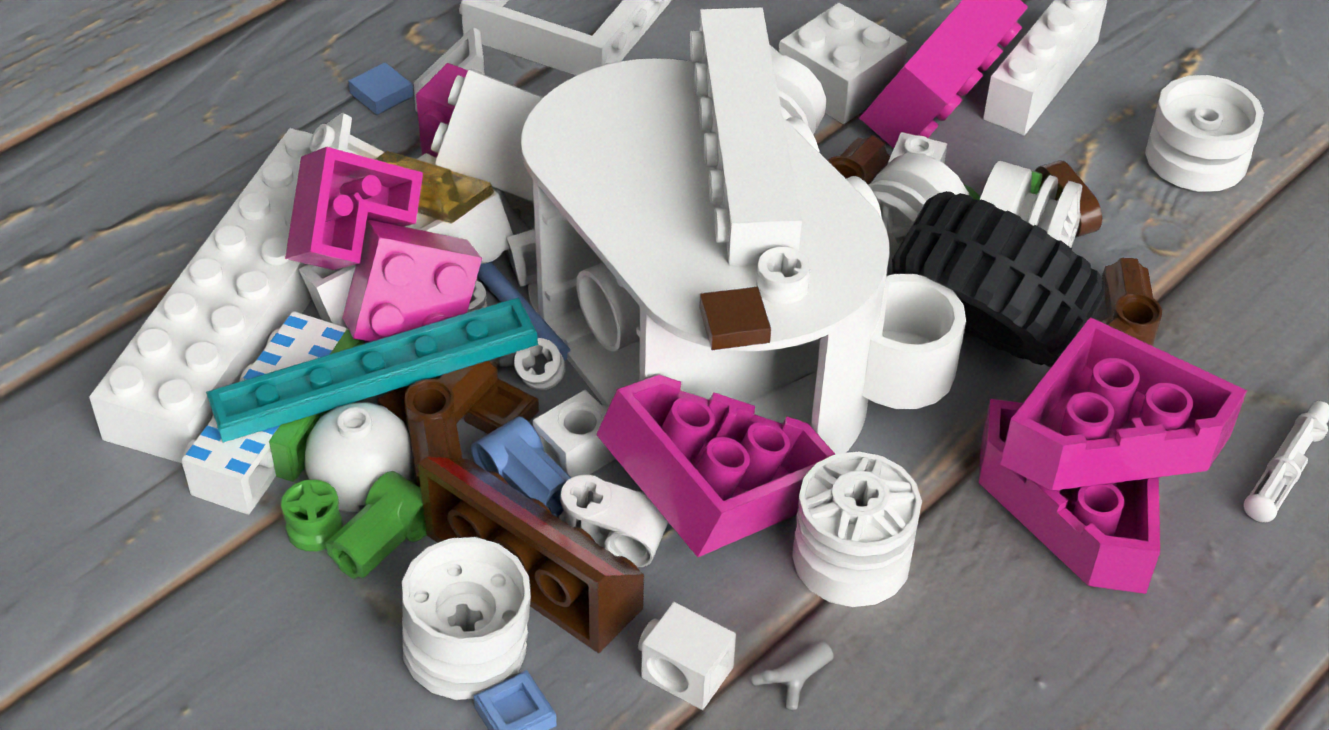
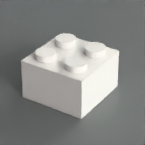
M837 3L780 40L779 53L782 56L787 55L789 58L796 60L814 74L821 83L826 96L825 113L840 123L846 124L866 110L904 67L908 41L858 14L851 8Z

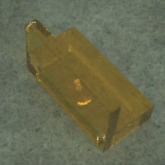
M386 151L374 159L423 172L417 213L450 224L494 193L490 182L394 152Z

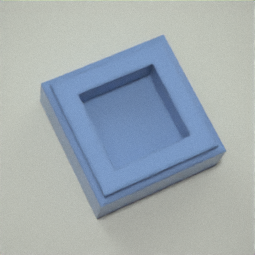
M383 63L348 81L350 94L376 115L413 97L412 83L387 63Z
M527 670L473 696L474 708L488 730H549L557 726L556 713Z

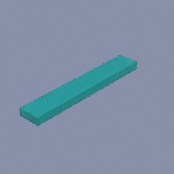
M518 297L206 392L222 442L224 443L408 386L417 381L437 377L538 345L537 331Z

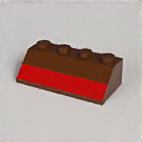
M426 456L418 463L426 535L437 543L450 538L477 537L503 546L518 557L529 575L530 607L598 654L643 610L644 574L639 571L637 566L628 558L615 556L597 544L590 534L582 528L571 527L554 516L541 501L527 498L510 487L501 475L494 471L487 472L469 459Z

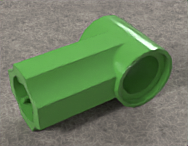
M395 471L386 472L379 477L368 492L365 507L326 542L328 555L336 562L343 573L354 580L357 577L365 578L405 539L416 542L426 536L421 487Z

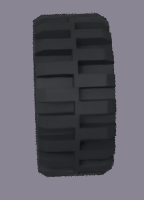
M945 191L929 198L892 259V274L921 275L954 291L964 305L966 317L964 332L987 342L999 350L1002 349L1009 352L1012 356L1022 360L1027 359L1041 366L1043 364L1048 367L1053 366L1090 317L1094 318L1105 299L1104 282L1099 272L1091 269V264L1084 257L1075 254L1067 244L1061 240H1056L1048 235V232L1037 225L1033 226L1008 210L1004 211L990 202L982 199L979 201L973 199L970 195L962 193L955 195L953 192Z

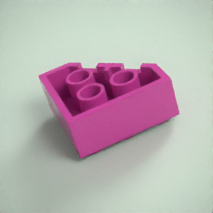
M1090 317L1011 418L1000 465L1051 491L1208 471L1232 434L1247 390Z
M657 375L617 389L596 435L697 557L797 515L799 493L803 478L816 463L835 455L832 449L806 422L786 416L783 423H779L755 415L754 405L714 392L710 399L681 391V381L666 376Z
M990 399L981 440L979 484L1088 586L1146 594L1160 555L1159 477L1051 491L1000 465L1011 418L1023 403Z

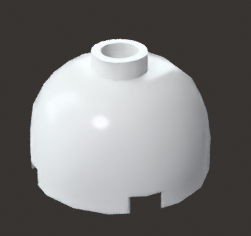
M353 402L334 408L320 417L307 437L305 451L307 476L309 480H321L335 488L339 498V510L360 512L359 505H365L371 487L386 472L395 471L413 482L415 469L409 432L404 422L384 406L370 402Z

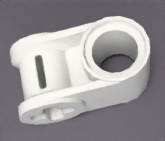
M592 475L575 476L567 480L562 487L560 501L564 511L559 516V519L571 527H576V521L581 520V528L590 534L597 544L615 556L628 558L637 567H645L652 562L668 521L644 492L634 491L606 482ZM589 491H592L593 502L588 504Z

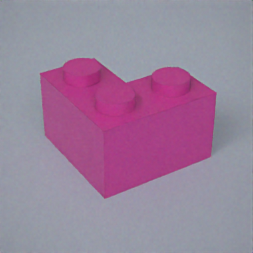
M324 147L301 156L285 259L331 270L360 264L365 227L368 219L403 227L416 224L423 172L330 147Z

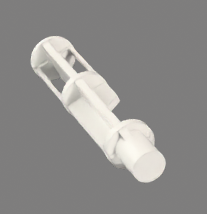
M1316 401L1307 413L1297 417L1293 428L1275 456L1269 461L1265 472L1250 495L1244 501V510L1252 519L1258 522H1270L1276 517L1278 509L1308 463V458L1304 456L1312 441L1324 439L1328 432L1329 405L1327 403ZM1270 475L1269 479H1268L1267 482L1265 483V485H1264V487L1262 488V490L1260 491V493L1257 494L1258 490H1259L1260 487L1262 486V484H1263V482L1265 481V479L1267 478V476ZM1287 485L1286 489L1284 490V492L1282 493L1281 497L1275 505L1274 502L1276 498L1280 494L1283 487Z

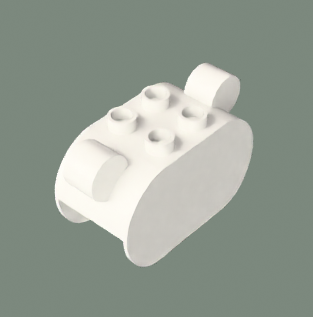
M656 58L621 61L579 74L565 81L544 96L529 114L521 134L522 158L526 170L533 179L537 282L528 286L529 302L535 311L570 348L571 351L567 353V360L602 404L610 406L619 388L662 375L681 381L680 390L696 396L710 399L714 392L754 405L755 415L779 423H783L786 416L806 422L835 454L846 453L860 434L866 418L868 399L894 409H918L938 402L950 391L956 376L966 324L963 303L953 290L927 277L917 274H892L886 276L890 253L889 239L881 217L880 207L873 191L859 177L851 176L845 178L819 153L815 137L803 120L798 117L787 119L783 117L802 219L799 251L809 259L811 266L807 294L800 301L783 305L772 303L762 297L771 326L770 343L711 351L699 309L700 294L757 287L758 265L729 266L726 242L716 243L714 212L715 208H721L720 203L711 204L709 171L715 170V166L705 165L704 134L710 133V130L701 131L699 100L700 98H705V96H696L694 80L695 64L700 63Z

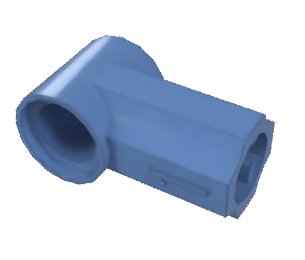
M518 416L471 444V453L475 464L487 472L494 471L506 480L510 487L527 498L541 501L554 516L558 517L562 514L564 509L560 501L563 485L571 477L544 452L538 433L526 419Z

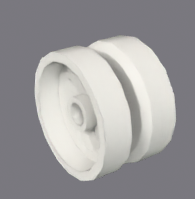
M1189 75L1171 81L1161 91L1145 150L1149 166L1168 182L1178 187L1198 192L1221 191L1235 186L1246 175L1253 147L1256 144L1262 125L1264 111L1259 100L1247 88L1231 80L1215 76Z

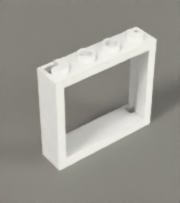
M462 0L459 13L462 14L463 36L472 27H475L480 31L483 45L577 76L597 67L621 62L672 0H623L593 35L503 7L508 0Z

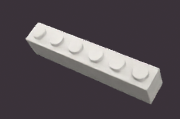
M763 7L700 9L699 31L690 32V56L692 63H700L695 64L694 69L696 96H705V98H700L699 100L701 131L710 130V133L704 134L705 165L715 166V170L709 171L711 204L720 203L721 208H715L714 212L716 243L726 242L729 266L758 265L760 256L772 248L788 247L799 251L802 224Z

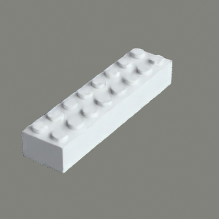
M289 128L89 396L102 440L182 463L187 445L193 439H197L212 419L213 413L206 392L240 382L245 368L250 364H254L266 348L272 332L275 329H280L293 311L301 314L304 312L312 298L299 269L307 264L285 259L300 160L301 156L312 153L310 150L312 133Z

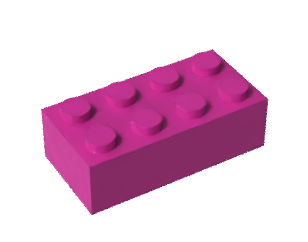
M962 0L859 119L893 148L901 132L929 138L939 126L933 119L937 117L940 121H945L963 100L960 97L965 96L983 76L982 72H985L1003 52L997 44L999 43L1005 48L1023 28L1016 21L1026 11L1028 6L1021 0Z

